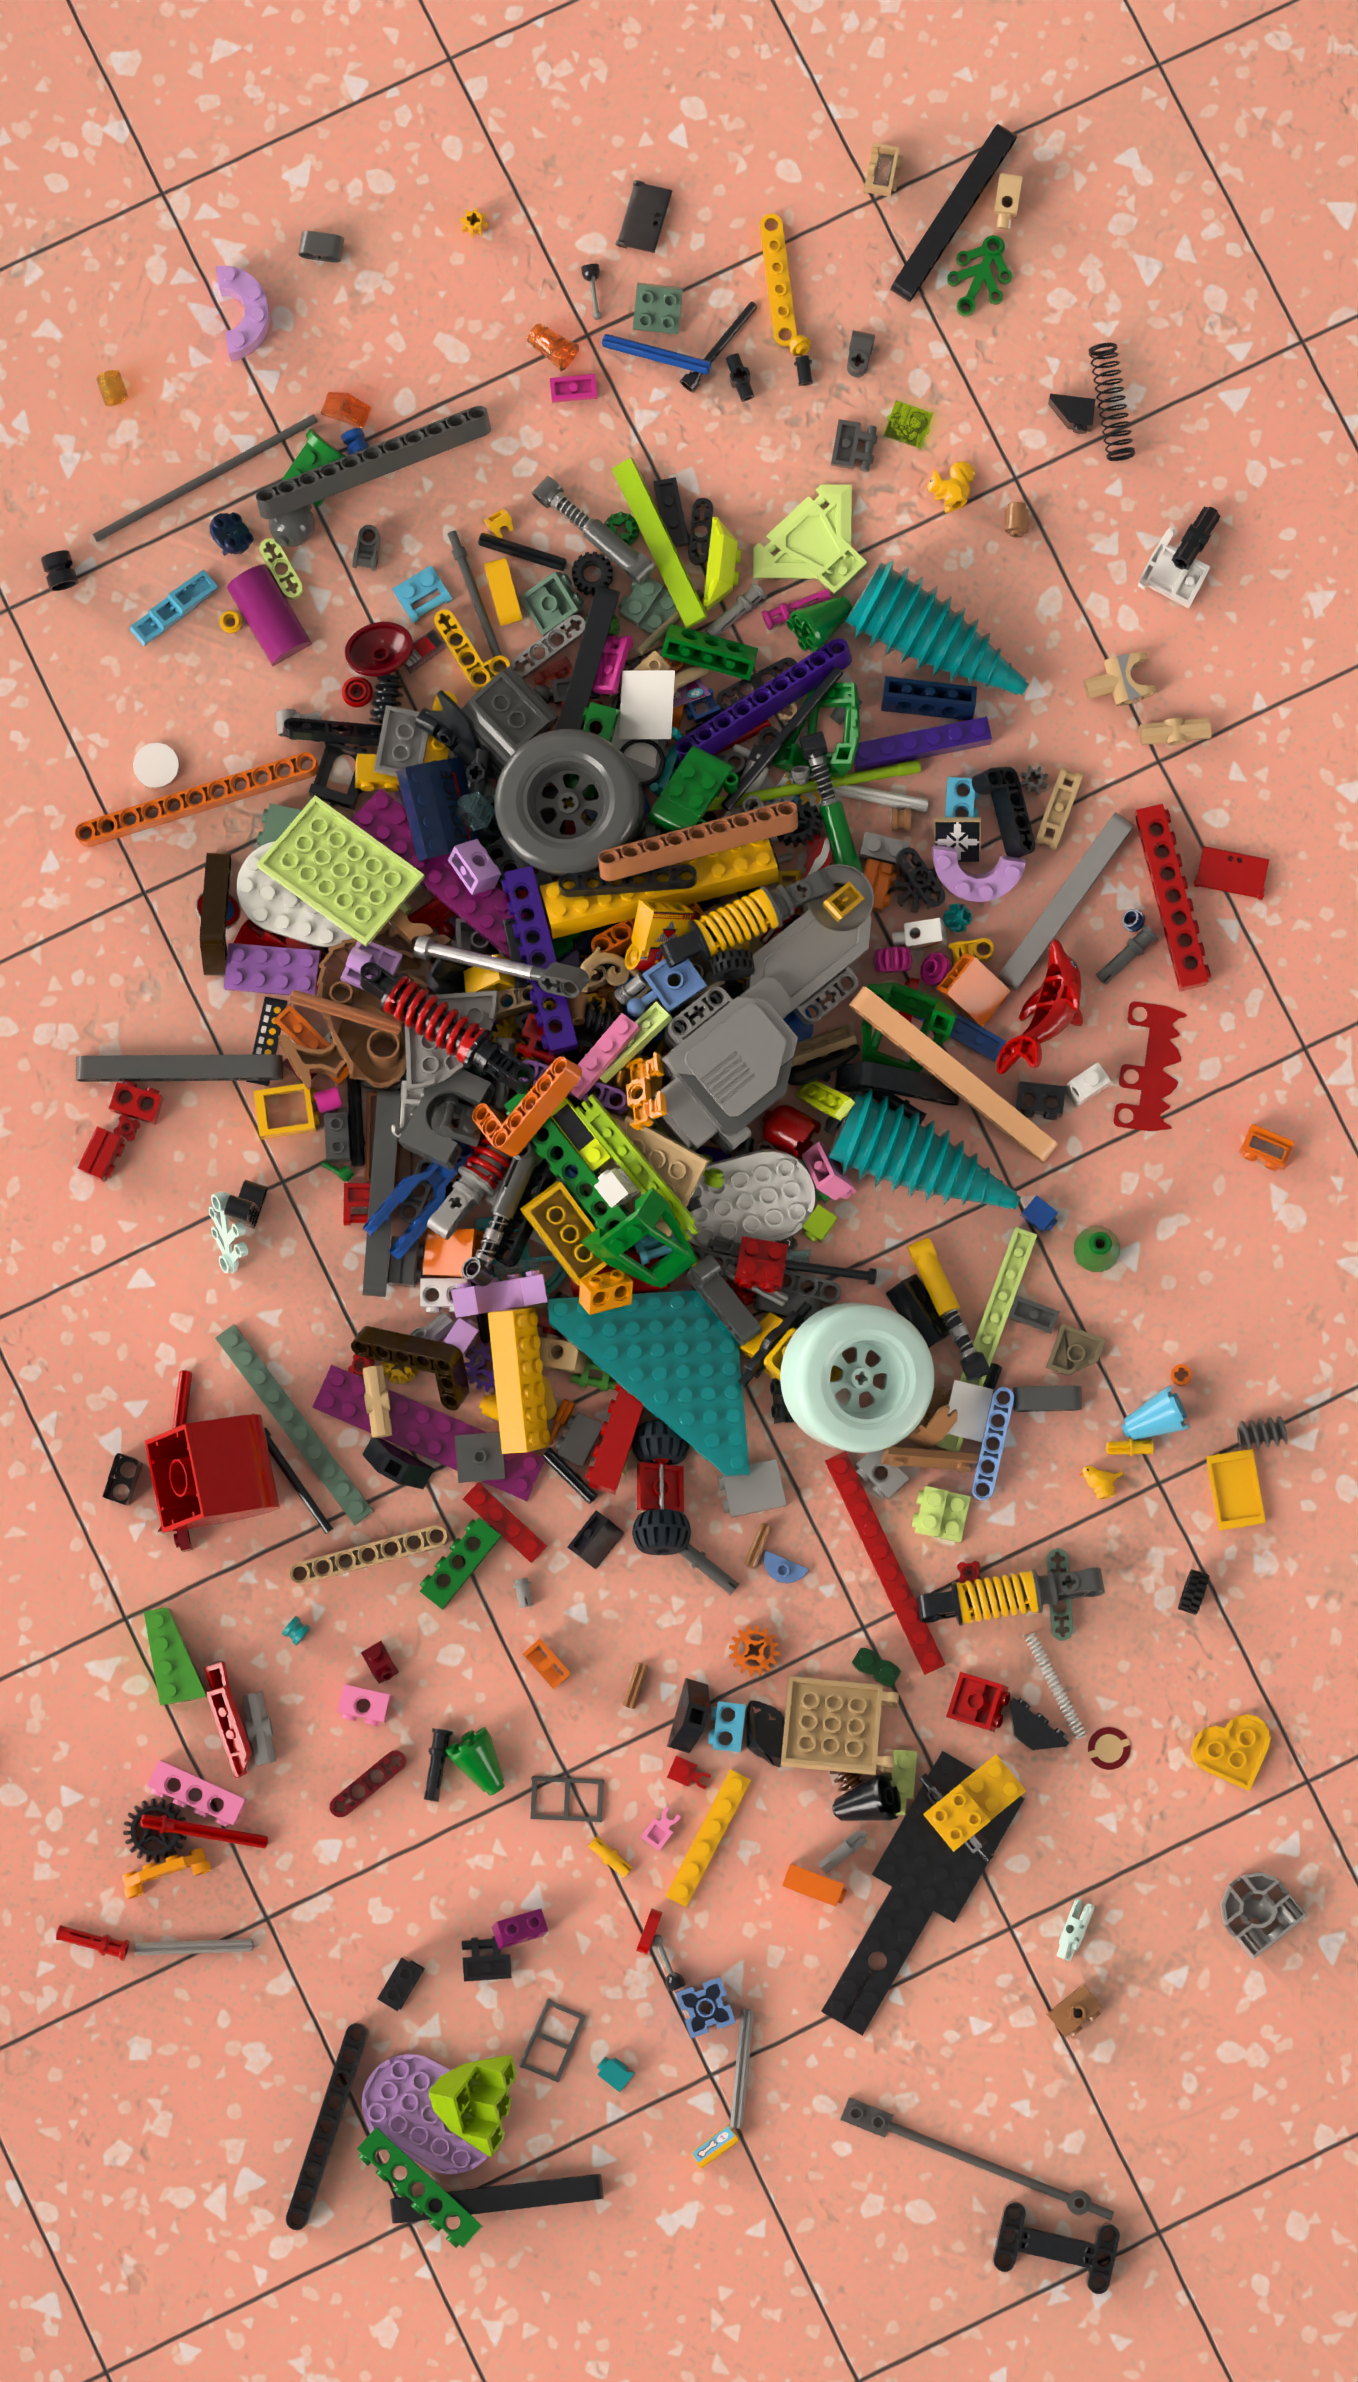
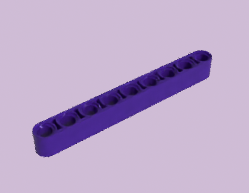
M841 638L830 641L681 738L675 745L680 763L694 745L712 755L819 686L834 666L841 670L847 668L852 662L848 643Z

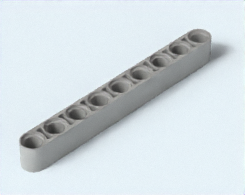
M1117 812L1113 814L997 978L1014 990H1018L1135 826Z

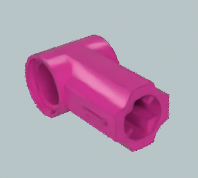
M337 1087L314 1093L320 1113H338V1109L342 1107Z

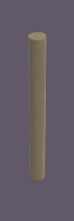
M700 590L696 591L701 600L704 597L703 592ZM678 610L635 649L637 655L642 657L667 633L669 624L675 625L681 619Z

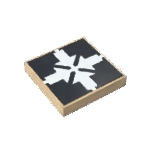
M981 817L934 818V845L955 848L958 863H980Z

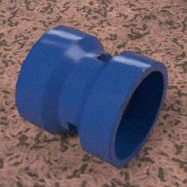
M360 427L351 429L341 436L343 443L348 447V455L370 447L368 442L364 440L365 435Z

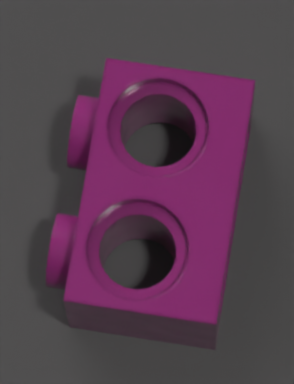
M537 1909L497 1921L492 1926V1930L500 1950L543 1937L548 1932V1927L542 1909Z

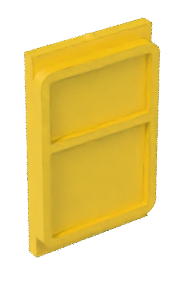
M1253 1449L1206 1456L1219 1531L1266 1523Z

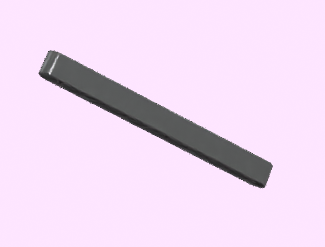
M483 406L469 408L264 488L256 493L260 515L264 519L279 517L483 437L491 432L487 409Z

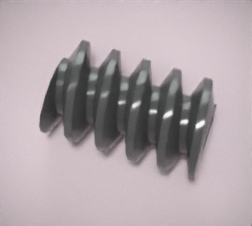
M1281 1416L1276 1418L1275 1423L1271 1417L1267 1418L1266 1425L1262 1418L1258 1419L1257 1426L1253 1420H1249L1247 1426L1244 1421L1239 1422L1237 1439L1240 1451H1242L1243 1444H1246L1248 1449L1251 1450L1252 1443L1254 1442L1258 1449L1261 1448L1262 1441L1265 1442L1267 1448L1270 1447L1271 1440H1274L1276 1446H1279L1281 1439L1284 1440L1286 1445L1288 1443L1286 1426Z

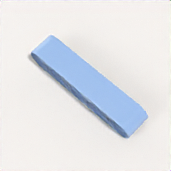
M1007 1387L998 1388L992 1396L971 1491L973 1497L978 1501L988 1500L994 1491L1014 1402V1394ZM998 1393H1006L1009 1396V1402L1005 1405L1000 1404L996 1399ZM993 1416H1001L1004 1419V1425L1002 1427H995L991 1422ZM990 1438L997 1439L999 1448L997 1450L988 1449L986 1441ZM984 1461L992 1462L994 1465L993 1472H983L981 1464ZM977 1485H987L989 1488L988 1495H978L976 1492Z

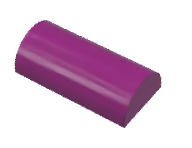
M262 564L252 567L235 577L228 584L227 590L272 667L312 645L311 640L267 565Z

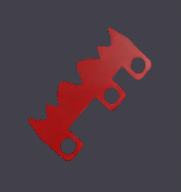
M1135 1001L1130 1003L1128 1023L1135 1026L1149 1027L1150 1029L1145 1066L1124 1064L1121 1067L1119 1085L1123 1088L1141 1090L1139 1106L1124 1103L1116 1105L1114 1124L1117 1127L1144 1131H1159L1172 1128L1160 1117V1114L1170 1108V1105L1164 1102L1162 1098L1173 1092L1178 1085V1081L1165 1073L1163 1068L1181 1061L1180 1053L1170 1039L1180 1036L1173 1023L1179 1018H1185L1187 1016L1185 1013L1164 1005ZM1136 1007L1146 1009L1147 1018L1144 1021L1139 1022L1133 1018L1132 1012ZM1133 1069L1137 1071L1139 1079L1135 1084H1128L1124 1080V1073L1127 1070ZM1127 1108L1133 1112V1120L1131 1122L1123 1123L1119 1120L1118 1115L1122 1109Z

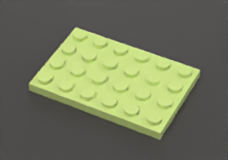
M317 796L310 800L257 863V868L365 947L371 943L425 878L422 872Z

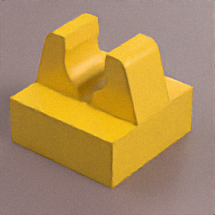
M503 508L483 520L487 528L498 538L503 537L500 533L502 526H506L510 532L513 531L512 518Z

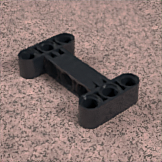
M1010 2201L1004 2206L993 2254V2263L999 2271H1010L1015 2265L1017 2253L1022 2252L1089 2268L1086 2278L1088 2288L1095 2294H1102L1108 2290L1120 2239V2233L1113 2224H1101L1096 2232L1095 2242L1091 2243L1023 2227L1026 2211L1022 2204L1017 2201ZM1012 2206H1018L1021 2209V2214L1017 2219H1011L1008 2216V2210ZM1107 2228L1114 2230V2238L1110 2241L1102 2239V2232ZM1007 2230H1013L1016 2234L1015 2240L1011 2243L1003 2240V2233ZM1101 2252L1109 2254V2261L1105 2265L1097 2263V2255ZM1001 2254H1008L1011 2258L1010 2263L1005 2267L1000 2266L997 2262ZM1095 2276H1101L1104 2279V2285L1099 2289H1095L1091 2285V2281Z

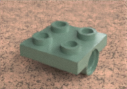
M637 283L633 329L678 334L683 287Z

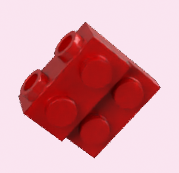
M742 1236L734 1283L739 1284L743 1288L759 1287L769 1293L780 1291L788 1244Z
M960 1672L946 1717L995 1733L996 1728L999 1729L1003 1723L1001 1711L1003 1705L1007 1706L1009 1703V1687Z

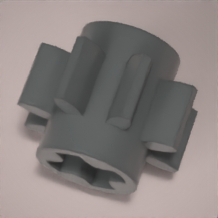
M1029 766L1028 773L1022 772L1020 775L1025 779L1020 784L1021 787L1025 786L1027 788V794L1035 791L1039 795L1040 787L1047 788V784L1043 780L1048 777V774L1042 775L1040 766L1037 770H1032V767ZM1031 776L1034 779H1039L1037 785H1034V782H1029Z

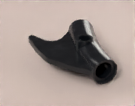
M440 690L437 696L443 710L432 711L424 707L417 716L415 725L445 745L468 765L474 760L476 749H479L468 716L449 696Z

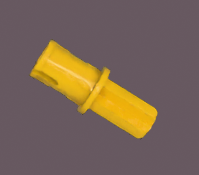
M1128 1438V1441H1109L1106 1443V1453L1109 1455L1128 1454L1129 1457H1132V1455L1153 1454L1154 1451L1152 1439L1132 1440Z

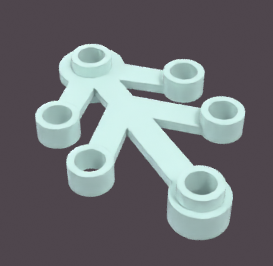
M221 1191L211 1196L213 1206L209 1207V1214L216 1225L211 1228V1233L223 1254L219 1256L221 1269L224 1273L230 1272L233 1274L237 1272L239 1266L238 1259L248 1255V1248L244 1242L234 1245V1251L232 1252V1243L237 1237L245 1235L246 1230L242 1222L232 1224V1229L230 1230L229 1220L224 1215L225 1206L230 1195L227 1192Z

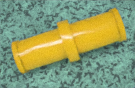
M598 1835L587 1846L603 1859V1864H608L622 1878L633 1868V1866L629 1865L617 1854L618 1851L615 1848L609 1847Z

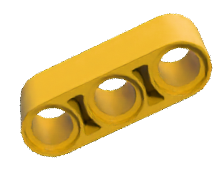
M506 557L484 563L500 626L523 621Z

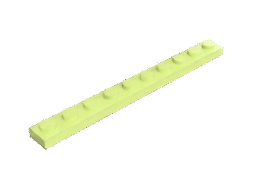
M1015 1227L973 1342V1346L977 1347L978 1352H982L985 1356L989 1368L1037 1234ZM963 1371L960 1381L983 1387L987 1375L969 1382ZM947 1434L937 1443L936 1447L947 1451L959 1452L964 1438Z

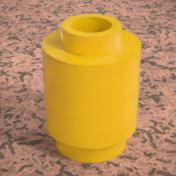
M490 1392L489 1396H483L479 1408L482 1409L481 1414L499 1421L496 1394Z

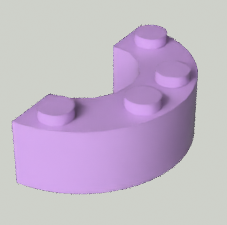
M216 266L221 296L233 297L239 300L245 307L241 323L234 329L225 332L228 354L232 362L250 355L262 344L270 325V310L265 293L253 276L236 267Z
M932 844V861L938 878L951 893L968 901L985 902L1003 896L1017 884L1026 864L1024 858L1000 855L998 863L992 870L983 874H973L965 871L958 864L955 848Z
M539 1270L525 1272L526 1277L523 1278L521 1273L507 1275L508 1280L500 1282L498 1277H496L486 1286H472L471 1282L457 1284L458 1289L451 1290L456 1318L548 1302L544 1276L540 1274Z

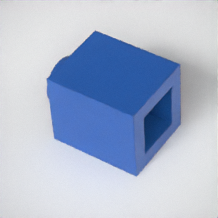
M1037 1195L1020 1215L1041 1233L1045 1229L1050 1231L1058 1222L1055 1219L1058 1212Z

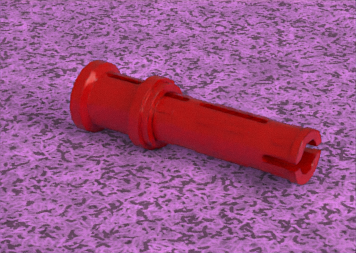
M63 1925L59 1926L56 1934V1940L98 1950V1953L102 1956L108 1954L119 1957L121 1961L125 1960L130 1944L129 1940L120 1941L111 1938L108 1934L101 1937Z

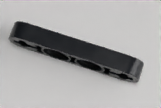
M792 658L781 659L751 675L750 681L743 679L719 692L717 695V705L720 706L722 711L726 710L738 701L737 697L731 700V705L728 706L726 703H721L723 696L726 695L727 698L733 697L735 695L733 690L736 689L738 697L743 699L746 697L741 693L743 685L750 684L755 691L764 685L761 682V677L764 674H771L775 678L777 673L774 669L777 668L779 673L784 670V664L794 666L797 662Z

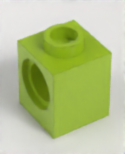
M818 1204L802 1226V1230L805 1231L803 1235L814 1243L816 1240L821 1243L836 1223L838 1217Z

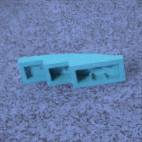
M202 570L170 592L166 599L151 608L149 613L132 624L129 630L143 646H146L217 590V584L205 570Z

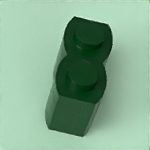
M860 1648L852 1661V1665L856 1670L866 1675H872L876 1682L886 1687H893L901 1673V1670L894 1663L881 1660L874 1651L867 1648Z

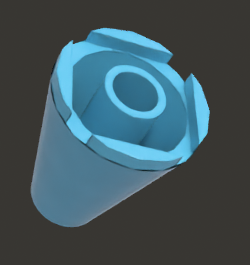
M1171 1385L1164 1388L1124 1418L1125 1423L1122 1424V1428L1127 1438L1131 1436L1133 1440L1190 1428L1189 1423H1184V1418L1187 1415L1177 1393L1171 1394L1170 1392L1173 1389Z

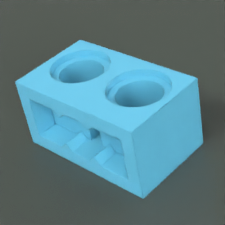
M948 777L945 818L956 817L955 812L960 809L965 810L968 817H978V808H974V799L979 800V794L972 787V778ZM959 787H966L969 790V794L963 797L958 795L956 790Z
M718 1702L717 1706H712L711 1720L715 1721V1730H710L708 1744H713L712 1749L741 1753L746 1705ZM726 1708H731L735 1712V1718L730 1722L724 1721L721 1717L722 1711ZM722 1732H729L732 1735L733 1740L729 1745L725 1746L719 1742L718 1738Z

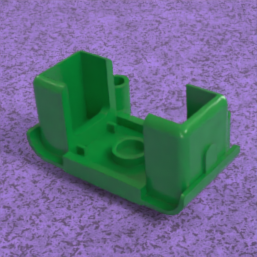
M695 745L692 746L653 805L648 820L655 823L656 828L661 829V835L706 823L702 817L715 797H718L723 789L729 794L737 791L738 776L731 772L735 767Z

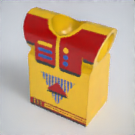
M639 900L631 938L632 944L625 955L626 968L629 970H649L662 961L664 956L659 946L673 938L689 933L688 921L694 919L695 913L680 901Z

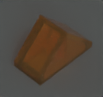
M328 392L321 414L364 429L371 407L349 393Z

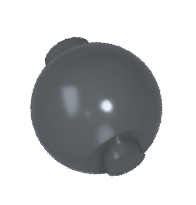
M311 504L269 519L270 533L278 545L295 547L304 544L311 537L315 526L314 517L310 511L312 508Z

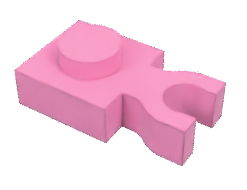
M667 1806L662 1812L661 1820L658 1821L654 1818L640 1836L658 1851L661 1850L673 1833L669 1827L677 1823L681 1818L677 1814L673 1820L667 1819L666 1814L670 1810Z

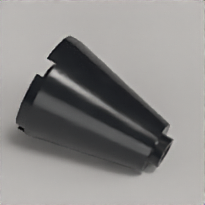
M887 1773L878 1774L837 1797L832 1806L835 1817H838L841 1821H885L897 1819L896 1813L901 1811V1799L897 1786L892 1787L890 1783L893 1780L892 1777Z

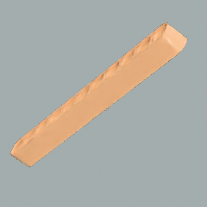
M863 986L849 1004L857 1014L1036 1160L1044 1163L1057 1147L1056 1141L871 990Z

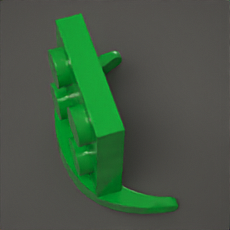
M309 429L306 433L307 443L282 480L285 481L346 456L321 438L314 429ZM325 499L314 502L317 507L321 506Z

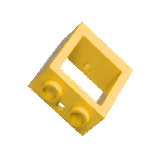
M304 1083L253 1091L259 1135L262 1140L317 1131L316 1125H320L319 1112L314 1111L313 1102H316L315 1088L307 1090ZM304 1091L308 1123L270 1129L265 1097Z

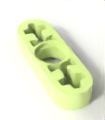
M273 538L263 540L260 544L261 555L282 593L289 600L300 598L303 594L302 583L283 549ZM267 545H270L271 547L276 546L274 552L277 556V559L273 560V557L269 552L265 553V551H267ZM280 563L288 566V571L284 575H278L275 572V567ZM288 578L293 586L298 585L296 588L297 592L294 594L291 591L287 592L289 587L285 580Z

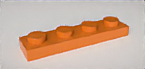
M290 1004L273 1020L299 1046L311 1049H326L330 1046ZM346 1066L337 1078L329 1077L340 1086L350 1076V1070Z

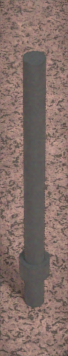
M451 531L448 533V537L453 548L452 554L454 560L458 561L491 653L493 657L502 656L466 557L468 555L465 547L461 545L457 532Z

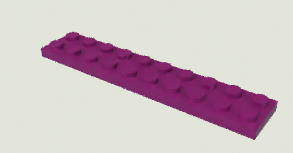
M380 788L350 821L422 872L425 876L420 883L510 959L505 930L502 926L503 920L511 918L515 920L514 915H509L507 902H510L509 896L504 894L497 886L493 889L471 895L448 861L451 854L418 862L405 808ZM525 912L521 915V918L531 917V915Z
M331 1364L312 1408L371 1433L370 1419L366 1411L364 1393H366L364 1378ZM386 1388L390 1399L391 1411H389L392 1436L384 1437L383 1439L457 1471L455 1436L487 1433ZM531 1451L504 1454L506 1479L481 1482L528 1501L545 1459Z

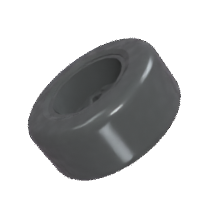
M552 730L530 739L519 747L506 762L496 786L495 815L498 827L506 843L514 853L529 866H532L533 869L555 878H560L567 873L599 871V854L604 850L635 842L644 819L645 801L643 789L633 766L611 742L597 734L584 730ZM564 775H579L576 788L565 787ZM548 783H553L558 789V794L554 799L542 797V792ZM589 785H594L598 791L599 798L586 801L583 791ZM572 801L574 803V807L567 808L565 802ZM554 808L557 817L550 824H546L542 819L541 810ZM587 809L598 813L596 820L591 826H587L581 819L583 812ZM565 820L574 821L576 827L575 834L566 835L560 833L561 826Z

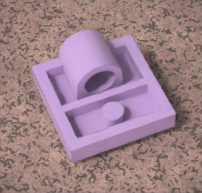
M357 941L355 947L349 953L346 967L341 975V981L363 989L360 985V970L365 963L374 962L394 976L403 956L374 942L365 947ZM367 975L366 978L374 979L375 976Z

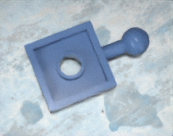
M664 958L642 974L652 988V991L641 999H631L627 1004V1011L631 1016H641L645 1012V1006L659 998L668 1013H671L708 986L689 959L669 968ZM675 974L679 975L681 983L676 987L670 986L668 983L669 978Z

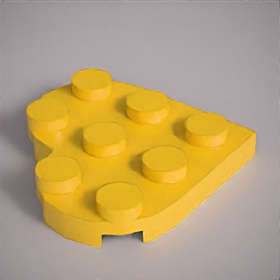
M1249 1714L1234 1717L1225 1728L1218 1726L1206 1727L1193 1740L1191 1747L1192 1759L1205 1772L1250 1791L1269 1748L1271 1739L1269 1729L1264 1721L1257 1716Z

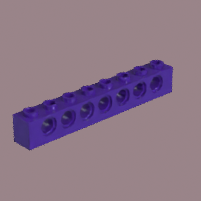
M529 866L505 872V879L501 880L504 894H509L510 902H507L509 915H514L516 924L512 925L515 938L520 937L522 945L518 947L521 961L525 960L528 965L547 969L551 963L557 961L533 867ZM519 890H524L528 893V896L525 899H519L515 893ZM529 912L534 918L531 921H524L521 915ZM531 934H535L540 940L537 943H530L526 938ZM539 956L545 960V963L537 966L532 962V959ZM526 979L527 983L531 982L533 991H529L532 1005L537 1004L539 1012L535 1014L537 1026L542 1027L544 1035L541 1036L543 1049H548L549 1056L577 1049L578 1043L566 997L545 992L538 985V981ZM547 1001H552L557 1007L554 1010H547L543 1004ZM557 1023L561 1025L562 1030L554 1033L549 1029V1026Z

